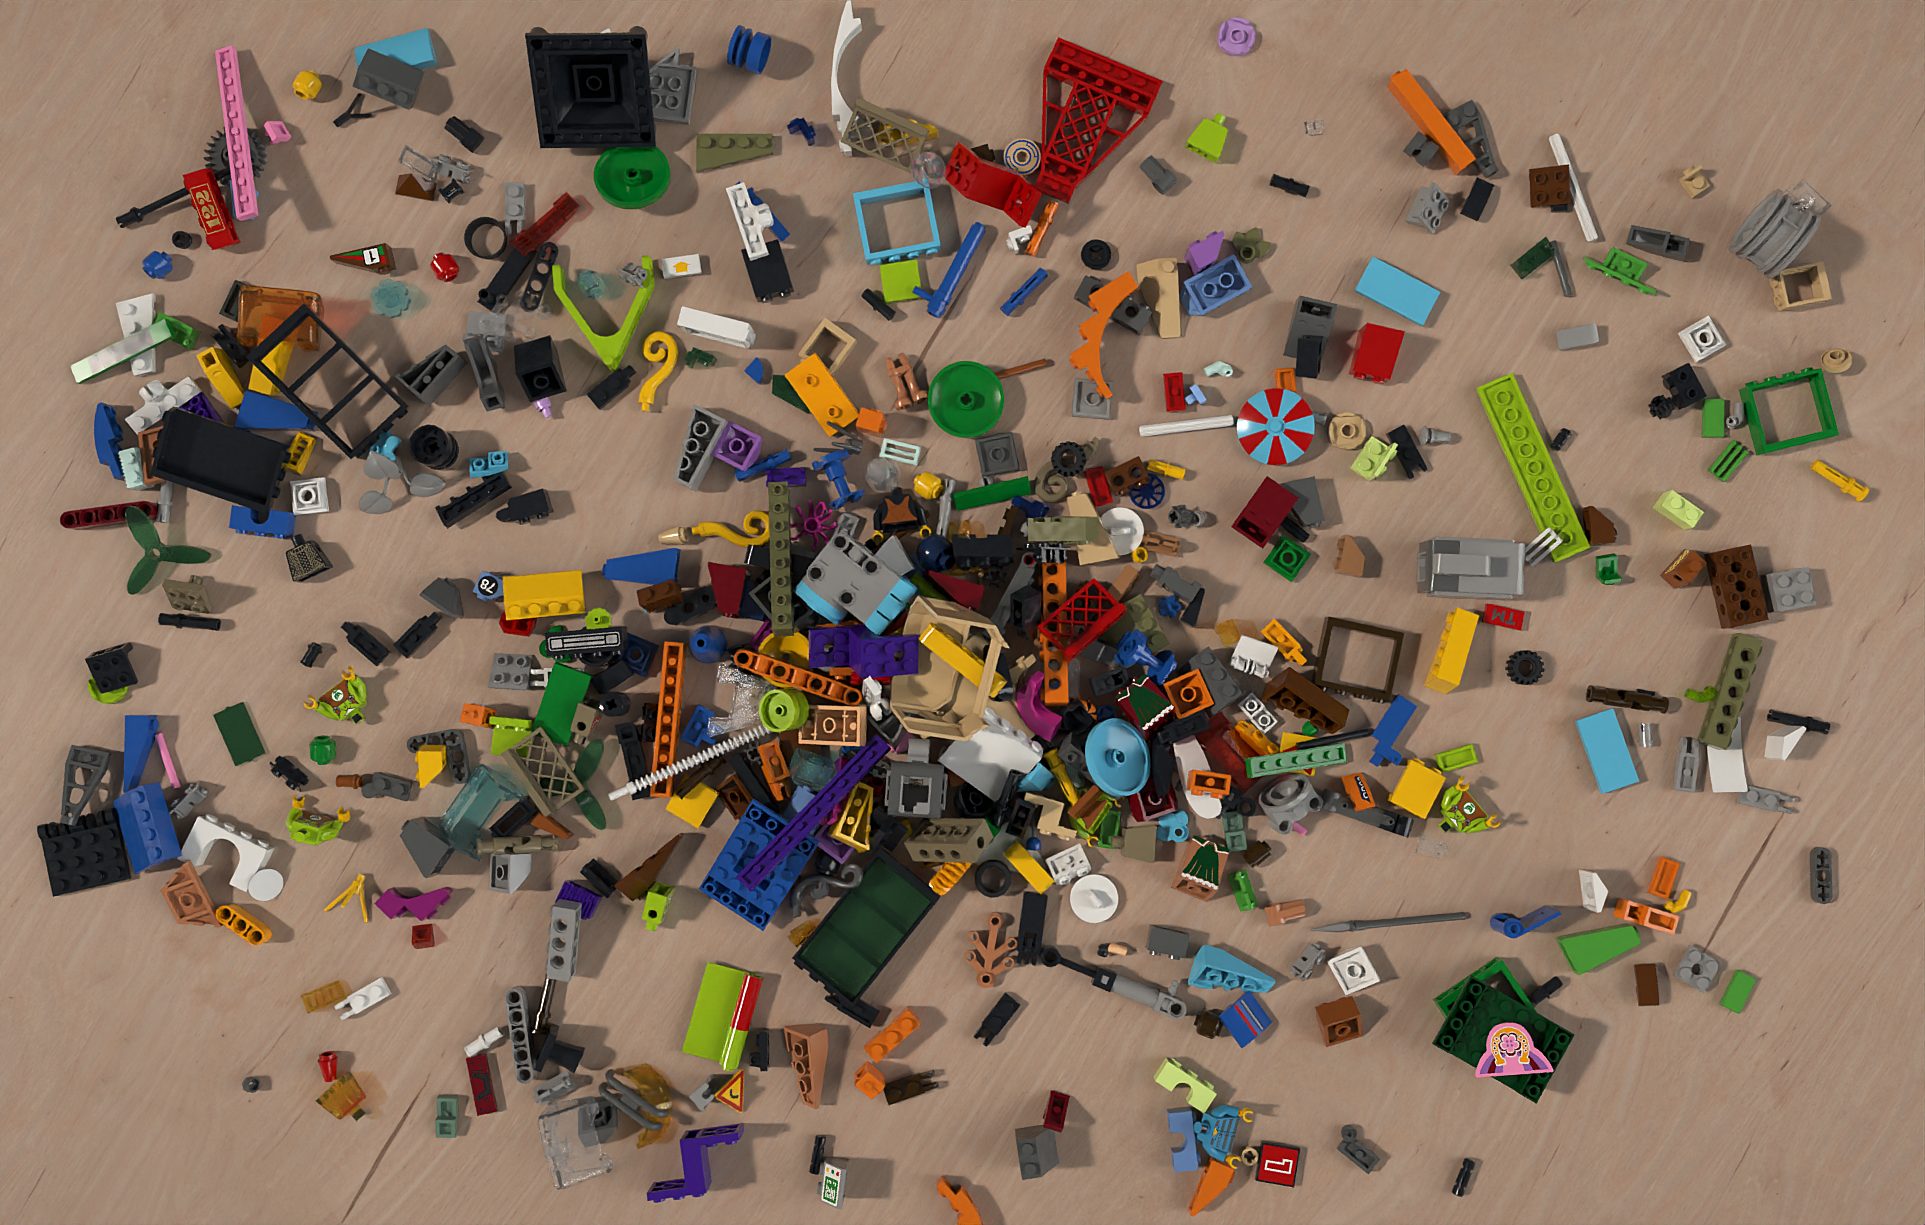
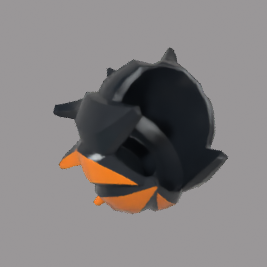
M1078 693L1076 701L1071 698L1070 703L1066 707H1060L1063 719L1061 728H1066L1074 733H1083L1094 725L1097 719V710L1090 703V697L1084 701L1081 700L1080 693Z

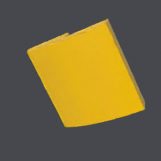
M689 774L684 776L679 786L690 777ZM700 782L682 800L674 793L666 810L699 829L716 801L719 792Z

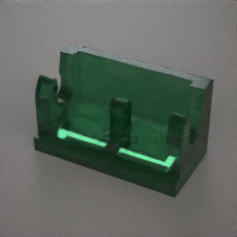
M1547 237L1543 238L1510 265L1521 280L1552 256L1551 254L1555 252L1554 248L1550 249L1547 246L1549 242Z

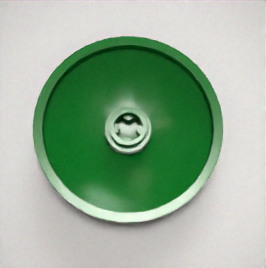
M611 147L600 156L594 168V182L598 193L607 203L621 209H640L655 203L665 194L671 180L668 160L657 147Z
M959 361L944 367L934 377L928 391V407L934 422L944 432L958 438H974L988 432L998 422L1004 407V391L998 377L988 367L973 361Z

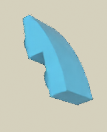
M488 452V457L469 458L470 477H484L508 469V452Z

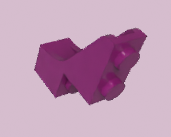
M393 887L388 889L374 904L390 919L401 918L409 909L420 921L430 920L437 914L438 911L436 909L440 905L444 906L451 899L449 895L453 890L450 887H444L416 897H409L401 894Z

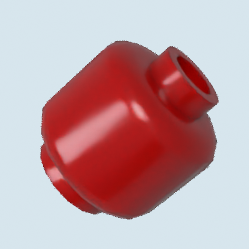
M441 252L433 256L434 260L431 262L430 267L438 280L450 282L457 278L459 266L451 254Z

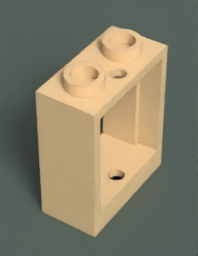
M1824 261L1784 269L1770 279V285L1775 295L1774 304L1777 306L1778 312L1819 304L1832 299ZM1808 272L1814 298L1789 303L1783 277Z
M824 318L798 356L801 359L800 362L809 357L807 353L824 330L828 331L846 344L828 369L832 376H834L857 344V341L831 321Z

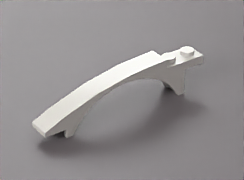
M847 0L841 17L834 47L831 77L833 120L837 121L838 133H842V137L853 111L846 105L838 89V65L846 46L862 31L861 19H853L851 0ZM858 116L855 119L858 126L867 123ZM869 125L859 129L862 137L873 135ZM857 130L849 133L847 141L851 142V138L859 137ZM839 140L840 151H844L845 157H853L852 147L841 143V140Z

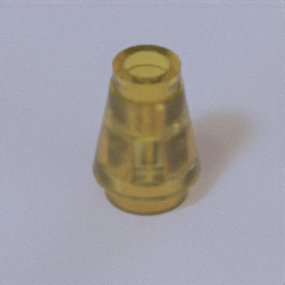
M807 920L791 930L787 937L798 948L804 944L816 927L810 920Z

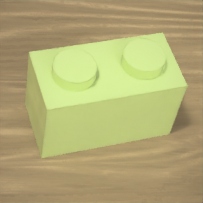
M1673 490L1663 492L1653 509L1683 530L1693 528L1704 513Z

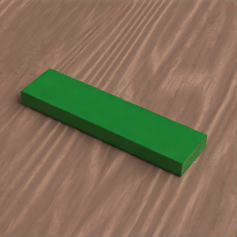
M1028 476L956 492L953 493L956 509L960 511L1031 494Z

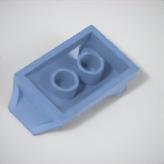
M1233 254L1184 281L1179 299L1188 315L1203 316L1251 290L1252 285L1236 256Z

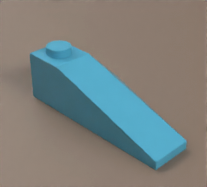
M1038 762L1023 780L1018 783L1015 792L1042 791L1044 788L1048 790L1055 782L1053 780L1055 776Z
M1204 944L1195 955L1188 984L1204 989H1212L1213 986L1224 987V990L1229 991L1231 988H1241L1244 992L1250 990V992L1267 993L1275 984V979L1222 949Z

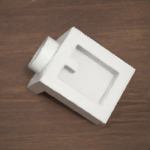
M1030 225L1008 233L1006 243L1009 250H1013L1014 255L1018 254L1019 251L1017 242L1022 244L1029 241L1030 237H1032L1033 232Z

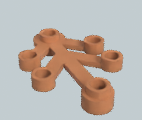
M997 912L991 913L987 919L990 926L987 949L979 939V934L976 931H970L967 935L968 941L975 945L985 959L983 968L976 959V954L973 950H967L964 954L965 960L971 963L978 973L976 980L982 988L993 986L996 980L995 976L1005 969L1012 968L1014 965L1013 958L1006 956L1003 958L1002 963L992 969V962L1009 949H1015L1017 946L1016 939L1009 937L1004 944L995 949L997 931L1003 924V918ZM995 917L998 918L999 923L993 924L991 922L992 919ZM976 934L977 938L976 940H971L969 936ZM1009 940L1015 941V945L1012 947L1008 946L1007 943ZM972 953L974 957L969 960L966 955ZM1006 959H1010L1012 964L1007 966L1004 962ZM988 975L990 980L984 982L982 980L983 976Z

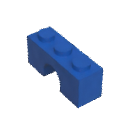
M232 505L229 528L235 529L238 534L248 535V531L255 532V536L267 537V534H274L273 538L286 539V536L293 537L296 516L290 512L270 510L268 520L261 524L258 520L257 510Z

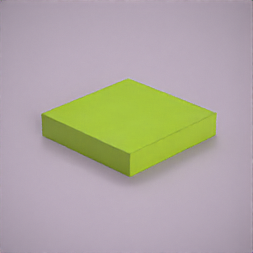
M917 259L879 265L886 304L921 299V297L912 293L915 286L921 288Z

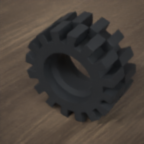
M1070 441L1062 442L1052 452V466L1060 475L1073 477L1080 474L1085 468L1086 454L1077 443ZM1072 452L1076 455V462L1073 466L1067 467L1062 464L1061 458L1064 453Z
M1530 650L1517 651L1509 656L1510 660L1506 661V664H1508V667H1505V670H1508L1506 674L1516 684L1531 685L1534 682H1538V678L1543 676L1541 672H1544L1545 669L1542 668L1544 662L1540 661L1542 658L1537 656L1536 652H1531ZM1523 660H1527L1532 666L1531 672L1528 675H1522L1518 670V665Z

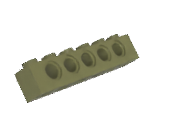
M1743 633L1732 634L1698 736L1700 744L1717 750H1727L1730 746L1733 729L1738 724L1737 717L1739 711L1744 706L1743 699L1745 693L1750 688L1749 681L1751 675L1756 670V659L1762 652V640ZM1742 652H1744L1746 655L1745 660H1742L1741 658ZM1736 670H1738L1739 673H1740V676H1739L1738 679H1737L1736 676H1735V671H1736ZM1730 688H1732L1734 691L1732 697L1729 695ZM1724 706H1726L1728 709L1726 715L1723 713ZM1718 724H1720L1722 727L1720 733H1718L1717 731Z

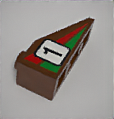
M386 243L330 256V260L336 264L380 275H386L391 273L392 270H396L392 248Z

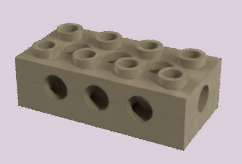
M923 818L904 844L913 861L975 863L994 837L985 819Z

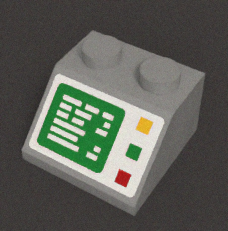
M826 1157L824 1163L821 1162L819 1174L823 1175L822 1182H818L817 1194H821V1202L837 1209H842L845 1198L849 1159Z

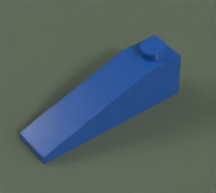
M125 715L123 793L139 785L155 740L154 735H156L159 727L157 715Z

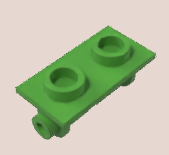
M1246 869L1228 874L1227 876L1240 912L1244 910L1249 911L1258 906Z

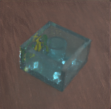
M797 747L788 767L795 784L802 787L805 785L811 786L817 792H820L838 772L832 759Z

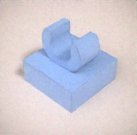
M1197 384L1190 387L1193 393L1185 398L1189 405L1197 400L1200 404L1207 401Z

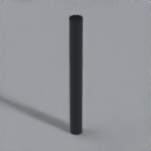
M1366 728L1297 742L1296 749H1307L1366 737L1370 735V731Z

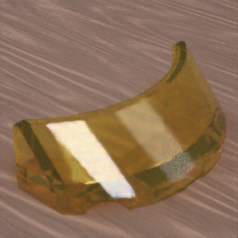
M647 1063L626 1067L623 1074L636 1085L646 1101L660 1110L668 1109L670 1114L665 1118H659L646 1111V1119L654 1123L662 1122L663 1127L657 1131L645 1128L644 1132L638 1135L637 1149L660 1141L670 1124L673 1111L671 1092L665 1079Z

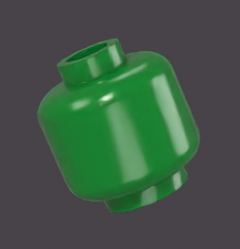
M326 735L314 737V740L309 744L310 759L317 762L318 765L329 764L336 757V742Z

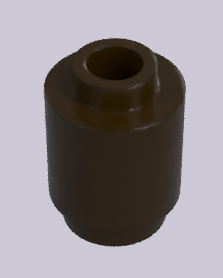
M1258 840L1245 851L1243 858L1252 868L1256 865L1259 866L1271 856L1269 852L1271 848L1265 841L1260 842Z

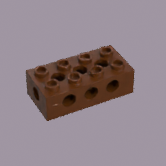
M1751 544L1704 554L1721 629L1769 620Z

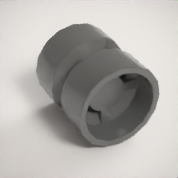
M1418 131L1403 152L1410 157L1415 156L1416 162L1424 167L1439 149V146L1433 141L1428 142L1427 137Z

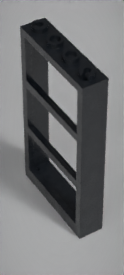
M303 303L246 356L350 459L354 457L358 459L366 452L364 448L368 444L371 446L380 439L378 435L382 431L387 432L394 426L392 422L397 417L401 419L408 413L406 408L409 406L307 304ZM310 316L336 344L288 387L261 360ZM342 348L368 376L320 419L294 392ZM374 379L400 407L352 450L326 423Z

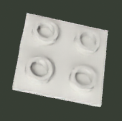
M1241 635L1228 665L1232 666L1233 669L1244 670V673L1248 671L1250 675L1254 673V675L1260 676V678H1267L1269 674L1268 669L1278 647Z

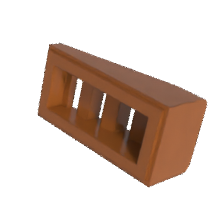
M541 812L531 822L532 826L563 839H570L573 836V833L552 816L544 817Z

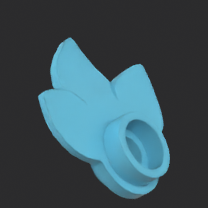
M389 430L382 432L378 435L380 439L368 449L367 457L370 450H373L394 461L396 457L393 451L402 440L396 436H391Z
M1179 808L1175 814L1168 813L1158 817L1161 826L1156 829V837L1164 842L1173 840L1178 843L1187 840L1189 836V830L1186 827L1188 816L1183 809ZM1181 829L1182 835L1176 836V830Z

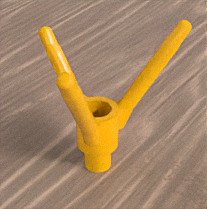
M358 874L356 881L353 880L352 885L324 908V911L327 912L346 896L341 904V907L344 908L355 893L360 896L364 922L367 923L368 915L363 889L365 885L363 882L366 876Z

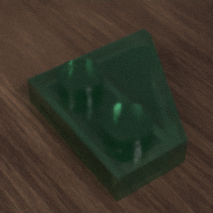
M773 375L772 394L804 411L806 414H810V410L785 375Z

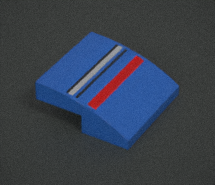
M1250 990L1245 992L1235 1003L1230 1004L1218 1016L1241 1048L1254 1040L1272 1023Z

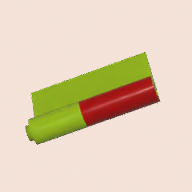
M707 962L682 1052L718 1061L722 1069L726 1071L737 1069L764 978L750 972Z

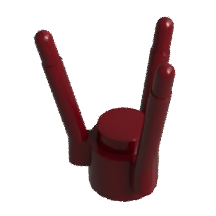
M880 777L869 778L867 785L873 788V799L883 794L885 806V781Z

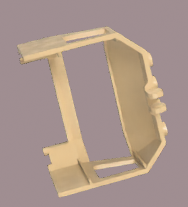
M917 596L908 610L902 635L917 634L920 637L929 623L933 622L965 646L970 625L986 628L991 636V642L973 712L956 724L948 723L932 713L952 700L958 671L920 640L918 674L892 676L890 683V709L908 733L966 742L973 737L972 735L990 726L983 719L1001 646L1004 648L1009 647L996 625L988 618L956 602ZM897 651L894 654L897 657L896 660L902 658V651ZM903 712L920 714L926 719L909 717Z

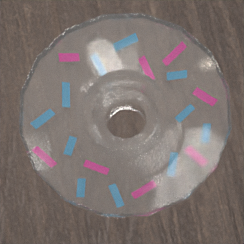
M923 151L917 154L912 161L911 170L918 184L929 189L937 188L943 184L947 170L944 161L939 155L931 151Z

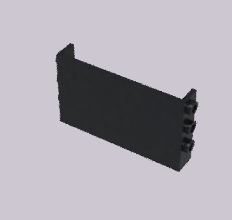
M174 406L164 412L162 416L164 425L157 435L159 443L152 453L154 461L150 475L266 514L272 509L274 500L279 497L281 488L278 487L279 483L284 480L286 471L283 470L285 463L288 464L291 458V453H289L290 446Z

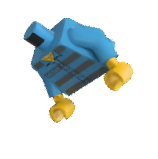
M1223 1104L1210 1112H1205L1202 1121L1195 1123L1194 1131L1198 1134L1197 1139L1203 1142L1202 1146L1210 1156L1222 1162L1225 1160L1232 1168L1237 1169V1166L1232 1165V1160L1238 1159L1241 1161L1240 1158L1236 1155L1228 1156L1227 1153H1231L1240 1121L1239 1116H1242L1246 1122H1251L1252 1118L1246 1117L1245 1114H1253V1111L1248 1107L1239 1110V1107Z

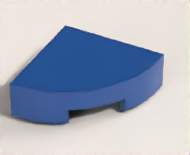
M756 357L744 372L760 384L763 379V366Z

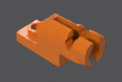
M777 740L757 747L764 764L761 766L773 802L791 797V787L787 779L790 773Z

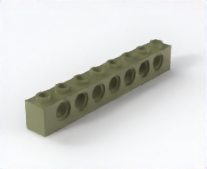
M788 481L768 482L772 631L774 637L794 636L790 489Z

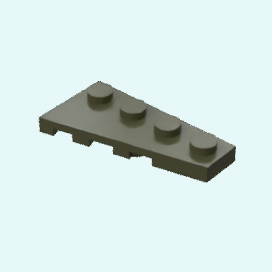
M697 134L696 138L697 173L711 168H721L720 166L737 164L744 160H753L773 155L772 134Z

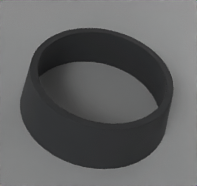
M480 217L473 220L467 226L464 242L469 252L474 256L482 259H494L505 251L507 236L503 226L496 219ZM485 224L496 225L504 233L502 247L490 256H480L472 246L473 233L478 227Z

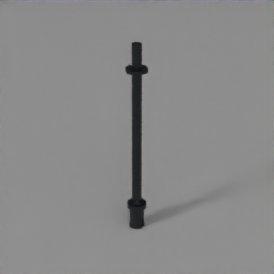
M251 157V163L253 164L255 162L254 159ZM230 163L228 167L214 173L217 181L231 174ZM184 187L140 209L133 207L129 212L116 217V221L118 224L122 223L120 225L121 228H125L134 222L139 223L143 221L144 215L190 193Z

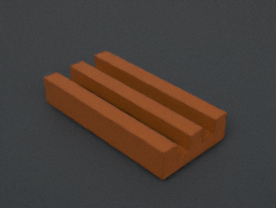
M1093 785L1067 813L1077 820L1104 792L1098 786Z

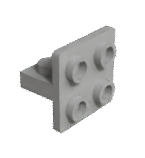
M1432 182L1429 188L1421 186L1406 217L1408 224L1425 227L1431 234H1434L1436 228L1440 225L1441 217L1448 208L1449 203L1448 198L1436 183Z

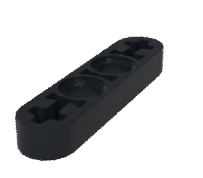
M546 242L542 245L520 301L521 308L526 312H533L538 308L552 272V266L556 261L559 251L556 244L552 242ZM550 247L552 248V253L548 257V260H545L544 258L546 257L547 251L544 249ZM545 264L548 268L547 273H540L537 268L538 265ZM531 282H540L541 290H534L531 287ZM531 294H533L535 296L533 297L532 303L535 305L528 307V303L525 301H528L531 297Z

